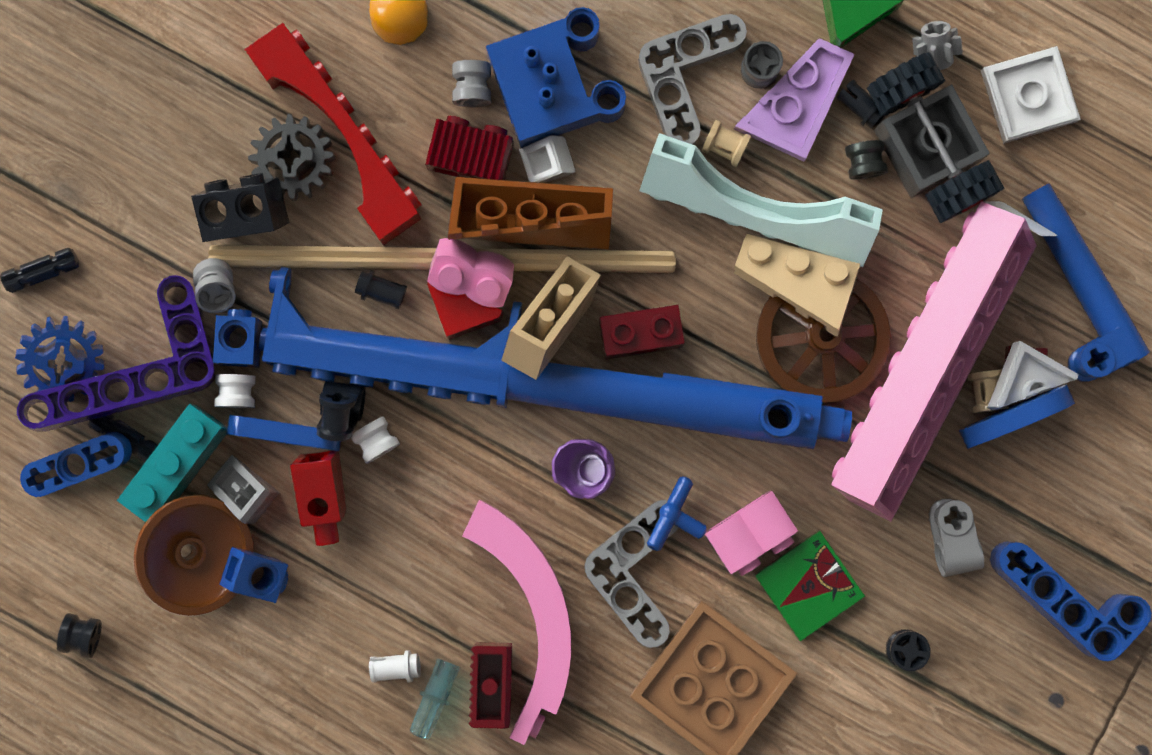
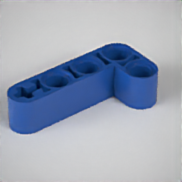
M1002 542L996 545L991 552L990 562L995 572L1088 657L1102 661L1115 660L1138 637L1151 620L1150 606L1146 600L1139 596L1116 594L1110 597L1097 610L1024 543ZM1008 552L1018 553L1015 556V561L1022 568L1030 570L1024 572L1018 567L1007 566L1010 562V559L1006 556ZM1044 576L1049 582V591L1040 598L1035 593L1034 585L1038 578ZM1130 602L1134 609V616L1129 622L1125 623L1121 618L1120 612L1123 605ZM1070 604H1075L1079 613L1078 618L1073 624L1068 625L1064 619V611ZM1104 631L1107 635L1108 643L1104 650L1097 652L1094 647V638L1099 632Z

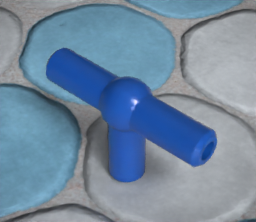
M679 477L667 503L660 508L659 519L647 542L650 549L661 551L673 525L697 539L702 538L706 533L707 528L705 524L681 511L693 486V482L689 478Z

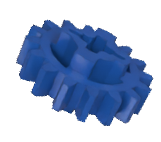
M63 316L61 325H55L51 317L46 318V327L43 329L35 323L32 324L31 332L33 337L21 336L20 344L26 349H17L15 359L24 361L17 365V375L28 374L24 380V387L27 389L36 385L38 387L37 391L99 376L94 370H103L104 360L96 357L103 354L104 349L101 344L92 345L97 339V333L91 331L84 334V322L81 320L74 327L69 326L68 316ZM56 336V338L46 346L39 345L45 339ZM72 338L79 342L86 353H84V350H77L70 342V339ZM64 346L65 360L63 365H61L60 373H57L55 359L57 354L60 353V347ZM36 369L44 370L50 377V381L42 377ZM75 373L81 374L76 379L69 382H65V380H67ZM74 394L69 398V402L74 401Z

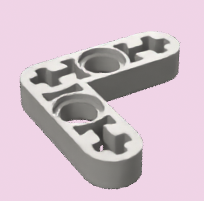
M721 15L651 40L641 48L638 59L639 68L664 135L683 141L680 135L674 136L672 134L677 128L674 115L666 119L665 114H675L685 107L687 112H681L680 114L684 127L691 126L693 130L689 132L688 140L683 142L695 145L698 141L701 131L700 123L680 71L738 50L744 43L747 30L745 23L737 15ZM723 25H728L730 30L737 29L738 32L735 34L734 42H729L727 37H722L715 40L714 47L716 49H710V39L705 31L710 30L712 38L722 33ZM687 37L698 38L703 44V51L697 56L685 54L681 48L683 40ZM674 43L675 55L680 62L674 63V55L662 60L661 68H656L654 63H646L650 58L651 51H656L658 56L670 53L671 47L669 44ZM667 85L676 87L680 92V100L674 105L662 103L658 97V92L662 87Z
M660 500L651 504L592 551L584 564L588 579L637 641L649 648L658 647L667 640L670 632L669 624L628 572V569L652 551L647 545L650 536L643 527L638 525V522L645 518L647 525L651 524L657 518L654 511L659 507L661 508L668 500ZM673 525L668 537L676 532L677 526ZM629 531H637L644 538L643 549L636 554L627 553L622 547V537ZM597 556L602 560L608 557L612 560L613 563L609 566V569L615 578H617L620 572H623L626 576L625 580L615 583L609 593L603 589L604 585L609 584L603 574L595 576L591 572L595 568L593 559ZM622 587H632L638 594L637 604L631 609L620 608L615 602L616 592ZM645 603L651 608L649 611L644 612L649 621L653 623L659 620L662 624L658 628L661 635L657 639H654L652 636L642 637L641 633L645 628L638 618H636L633 624L627 619V617L638 613Z

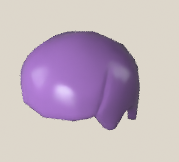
M573 439L560 446L552 459V477L554 482L562 486L572 497L580 499L596 498L609 489L615 477L614 458L605 446L595 440Z

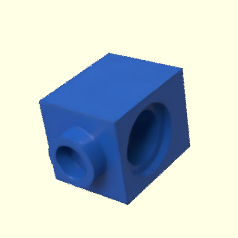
M228 309V316L216 315L213 363L220 366L260 368L261 351L259 349V339L262 331V321L252 317V311ZM237 328H244L247 332L245 344L239 348H233L229 341L230 334Z
M231 547L219 585L233 593L276 603L279 594L285 590L288 582V564L274 557ZM263 567L262 579L258 583L252 584L251 577L253 572L257 568Z

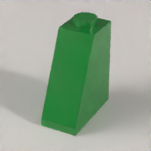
M822 0L830 43L840 48L844 47L898 10L904 0Z

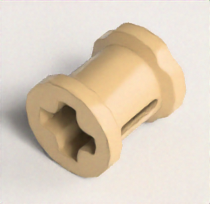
M715 120L703 145L702 152L707 154L711 151L731 160V165L737 167L751 135L745 134L741 136L722 127L721 122Z
M1002 369L968 375V381L973 383L976 403L972 407L973 413L1009 409V405L996 410L987 408Z

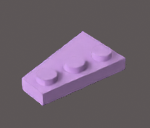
M819 38L777 84L759 100L754 108L735 125L734 130L751 135V138L804 162L855 54Z

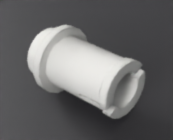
M406 650L404 655L370 657L369 674L371 682L406 679L407 682H412L413 678L420 677L421 675L419 654H411L410 650Z

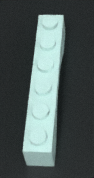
M660 133L639 190L649 194L656 200L669 201L687 207L692 212L705 213L722 219L730 225L743 226L760 232L765 237L778 238L806 250L859 263L860 267L864 266L879 232L883 209L848 197L806 204L781 202L761 197L739 187L724 177L706 160L697 146Z

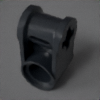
M325 381L323 390L319 395L320 415L322 417L317 425V435L320 438L329 441H345L352 437L358 421L362 419L366 387Z

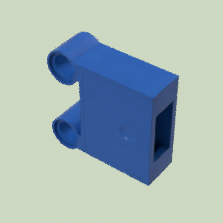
M585 7L575 8L564 19L486 46L487 56L520 148H524L548 136H559L598 121L612 123L623 115L626 93L622 85L612 80L601 81L592 90L591 97H587L570 50L571 47L580 52L588 51L598 42L599 18L591 9ZM583 22L590 25L593 31L585 37H580L572 32V27L577 23ZM604 94H611L618 99L619 104L614 109L607 110L600 107L597 100Z

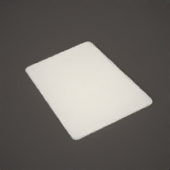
M985 201L987 204L1025 218L1030 230L1040 236H1058L1004 202Z

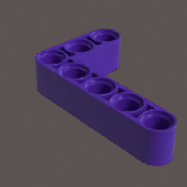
M173 275L164 278L157 289V298L173 357L30 393L24 396L18 403L17 416L20 422L32 431L46 432L199 392L208 388L214 381L215 368L190 282L184 277ZM171 288H183L187 292L186 300L179 305L169 304L165 300V296ZM186 324L194 326L198 334L193 341L182 343L175 338V333L180 326ZM193 362H201L207 366L208 373L204 379L192 381L186 377L185 371L187 367ZM152 373H165L169 379L165 389L155 392L147 388V379ZM116 382L126 383L129 387L128 396L120 402L110 401L107 397L109 387ZM77 392L86 393L89 397L88 406L81 412L70 411L68 400L72 394ZM35 403H45L48 407V415L44 421L39 423L30 422L28 418L29 408Z

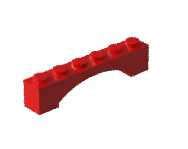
M281 23L244 50L273 90L278 86H282L303 96L318 107L343 134L354 155L361 177L363 204L357 207V209L384 246L421 220L416 209L422 206V204L409 186L402 190L395 181L394 177L399 175V172L388 156L384 155L382 158H379L371 146L376 144L377 141L366 125L363 123L357 127L349 115L355 110L344 94L340 92L334 95L327 83L333 79L322 63L318 60L312 64L305 52L310 47L300 32L296 29L290 33L285 24Z

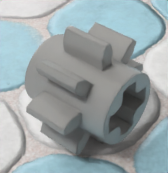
M934 21L925 24L921 28V37L912 38L914 55L918 57L923 53L930 52L940 70L946 69L953 64V55L963 53L961 36H958V29H951L950 24L944 21Z

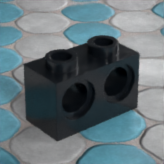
M256 173L240 177L239 184L228 185L227 179L205 183L204 191L191 196L202 242L272 232L289 224L279 177L264 179L263 173ZM253 195H256L261 200L262 211L254 205ZM218 201L225 206L226 216L219 211Z

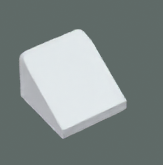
M548 136L519 149L529 182L545 183L575 172L573 161L563 136Z

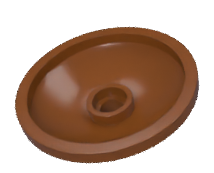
M192 495L172 500L150 516L138 535L134 549V568L137 580L145 594L154 603L169 612L192 616L217 610L237 595V593H233L219 584L231 547L254 552L250 530L247 524L241 522L224 502L202 495ZM190 544L192 547L191 553L186 557H182L181 549L183 546Z

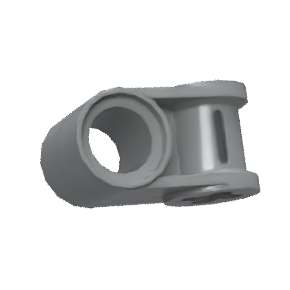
M941 499L936 501L930 508L929 522L934 540L935 559L941 575L948 577L983 569L984 555L977 536L971 508L960 500ZM950 511H956L957 518L952 519L951 524L945 523L944 516H948Z

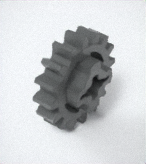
M287 114L286 124L282 125L276 118H273V129L268 131L261 126L259 131L263 139L261 141L251 140L250 144L258 152L257 154L249 155L248 160L252 164L259 166L251 173H263L264 179L274 177L268 168L281 169L284 177V182L280 181L283 196L285 192H288L290 199L297 201L298 192L303 191L308 198H311L312 186L316 185L318 188H325L321 180L322 175L332 176L334 173L326 165V162L335 161L336 156L332 152L325 151L332 145L329 137L319 139L324 130L319 124L310 129V120L305 116L300 120L299 124H296L292 114ZM300 135L312 140L316 148L304 147L301 144ZM282 137L274 148H270L277 139ZM294 148L300 158H295L293 165L290 167L284 158H289ZM310 168H314L312 173L302 180V176Z

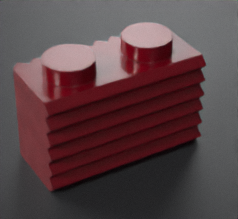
M447 116L446 121L436 119L425 163L427 170L454 177L491 180L506 179L514 146L513 137L507 135L508 131L494 125H485L484 130L469 126L470 122L456 116Z
M476 642L470 649L473 652L470 657L473 661L470 667L473 670L470 673L472 679L469 682L472 685L469 690L472 694L469 698L471 701L469 705L471 711L468 716L471 719L468 724L472 728H509L511 714L512 643Z

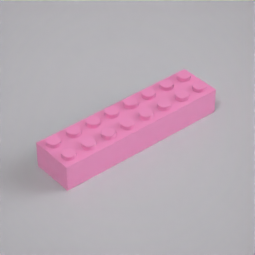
M982 201L976 212H971L967 216L962 229L964 234L957 247L953 246L948 252L944 262V273L939 282L935 281L930 286L925 299L927 305L921 316H916L912 320L907 331V338L909 339L902 352H896L891 359L888 368L890 374L884 386L878 387L873 393L869 405L871 410L865 422H860L854 429L851 436L852 446L845 458L842 457L838 460L832 472L834 480L831 485L845 498L890 522L896 514L1037 246L1025 218Z

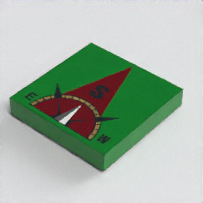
M821 531L815 532L754 574L799 641H802L865 597Z

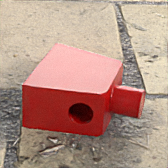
M329 450L300 454L290 465L301 527L313 526L315 544L317 546L338 543L337 522H341L346 514L339 451ZM315 498L325 500L328 507L320 506Z

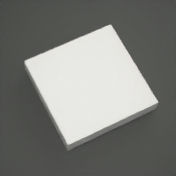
M1058 46L990 65L981 70L1003 144L1081 120Z

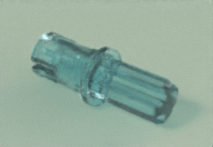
M439 658L436 659L429 682L425 690L420 691V695L423 698L410 728V732L413 735L427 740L432 737L444 705L449 706L450 702L447 699L461 667Z

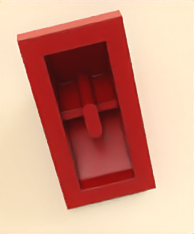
M429 282L427 284L446 337L449 340L498 323L503 318V310L499 308L483 306L471 300L466 294H448L436 289Z

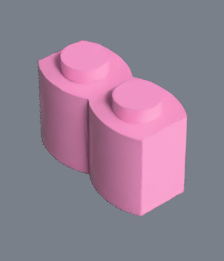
M444 238L438 242L427 281L442 292L455 295L466 294L474 302L487 307H503L512 285L514 264L500 254L489 251L476 252L473 247L465 242Z
M768 491L707 530L705 536L728 572L733 574L738 571L743 576L761 564L758 557L771 549L775 555L792 545L794 540L791 536L798 532L773 491Z

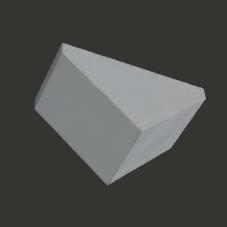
M233 455L229 457L207 484L214 494L244 524L256 523L280 493Z

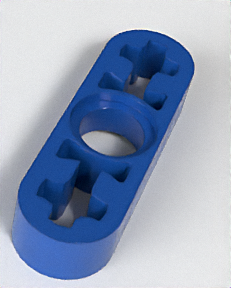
M229 415L227 435L340 451L341 441H329L320 438L317 435V427Z
M110 432L31 462L21 472V485L29 495L42 497L116 469L129 461L132 454L130 441L121 433ZM116 445L118 448V453L113 456L96 460L94 453L104 450L109 446ZM71 454H77L84 460L85 469L81 475L73 474L68 468L67 460ZM55 469L58 476L44 482L37 483L35 480V476L39 473Z

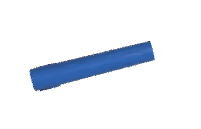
M1048 183L1022 198L1033 220L1058 235L1043 236L1099 336L1070 354L1068 369L1079 374L1077 380L1089 382L1107 376L1117 369L1124 368L1148 355L1150 350L1051 184ZM1093 357L1095 364L1090 368L1087 361Z

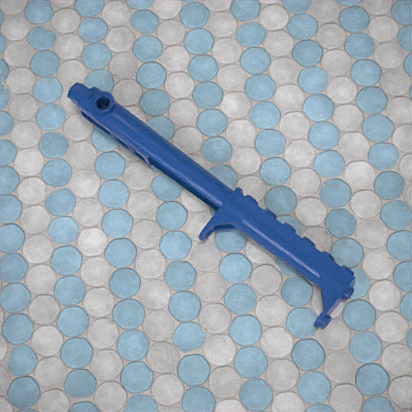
M281 267L280 270H273L270 276L269 291L274 293L268 328L263 327L260 334L259 349L263 351L262 361L273 366V373L296 376L297 370L312 372V379L334 382L336 375L349 377L350 384L369 388H373L374 381L389 383L388 390L401 393H412L413 387L428 389V396L441 399H451L452 393L467 395V402L481 405H490V400L496 399L497 406L501 408H507L508 400L808 449H814L817 439L835 442H848L852 411L845 410L844 408L822 405L823 396L664 372L663 377L660 378L550 362L537 380L501 361L510 330L521 317L522 302H513L509 326L477 348L309 326L289 299L292 279L291 269ZM772 411L781 413L786 419V427L782 429L773 427L768 420V413Z

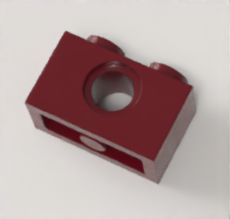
M679 305L608 315L599 318L605 360L682 348L685 344Z

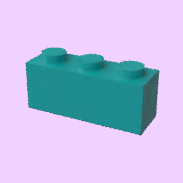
M189 404L117 501L146 522L160 507L172 500L178 499L227 435V426L200 406Z

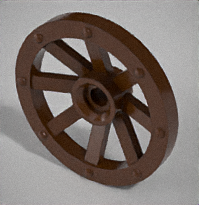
M856 279L844 320L857 302L860 301L868 311L873 324L844 327L842 324L838 337L832 334L829 342L823 341L819 335L820 330L826 328L825 325L812 317L807 319L795 311L796 307L780 297L773 298L770 296L764 304L758 319L756 345L760 361L774 383L785 391L823 396L822 403L842 401L867 388L883 369L889 354L891 340L890 325L886 311L875 293L863 282ZM778 310L806 328L804 332L771 337L773 320ZM875 337L874 348L869 362L867 363L844 342L845 339ZM805 344L807 349L786 373L777 361L773 349ZM835 352L860 373L854 380L840 387H836ZM817 355L821 356L823 389L809 387L797 381Z

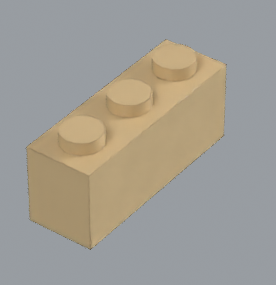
M567 256L510 330L501 361L537 380L590 307L601 275Z

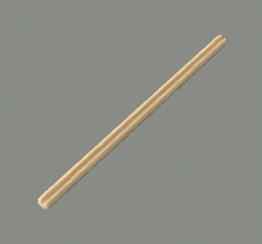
M212 245L209 247L208 259L218 258L227 262L230 267L430 270L436 248ZM474 248L476 252L489 251L506 257L514 264V271L555 272L567 256L595 272L673 273L676 268V255L673 251Z

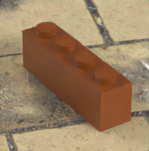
M456 177L448 228V240L469 239L609 250L613 188Z

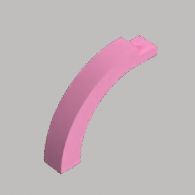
M479 500L462 537L486 549L508 568L524 591L536 623L538 636L537 670L528 698L510 735V739L525 745L528 736L536 739L542 727L545 716L539 714L541 708L556 715L564 696L571 660V628L568 608L553 568L533 539L515 521L500 510Z

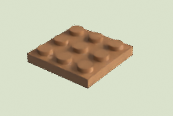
M700 600L632 691L630 697L704 754L738 755L798 673Z

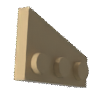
M746 234L735 264L734 274L771 297L778 296L796 307L795 311L807 319L809 317L814 318L826 326V331L838 337L859 273L860 264Z

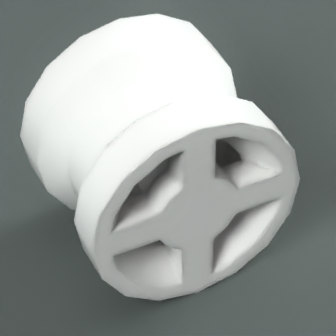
M241 374L215 375V383L219 386V395L215 398V407L255 408V399L251 396V388L255 385L256 376Z
M385 417L372 421L352 434V441L355 444H359L363 450L362 458L366 464L380 458L400 444L397 437L391 436L388 432V422Z

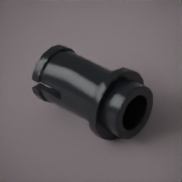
M852 80L846 87L857 99H854L844 89L837 96V99L862 120L860 123L862 126L868 125L873 129L883 119L884 115L881 116L872 97L855 80Z
M373 270L369 273L362 271L355 288V293L361 295V300L365 301L366 298H370L399 310L407 286L375 276V271Z

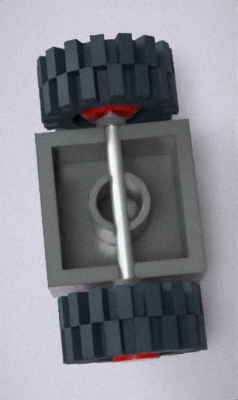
M930 52L913 57L906 63L903 62L895 69L886 72L887 74L878 77L876 81L869 84L867 90L881 116H886L908 106L904 110L882 120L874 132L879 140L884 141V150L910 198L948 179L946 183L939 185L925 195L940 223L980 205L981 201L984 202L1005 189L989 160L976 165L990 153L953 85L951 84L925 99L922 98V96H926L930 91L935 90L946 81Z

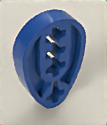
M1067 384L1015 404L1009 407V409H1004L960 429L959 432L966 448L969 449L1058 413L1075 404V401Z

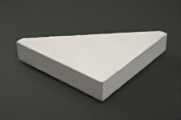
M1022 341L1014 342L987 408L991 410L1001 409L1009 404L1046 392L1070 381H1075L1079 374Z

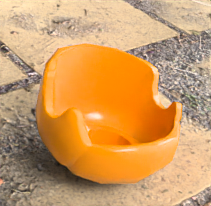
M370 0L369 14L375 33L385 42L397 45L415 41L425 31L428 15L426 0Z

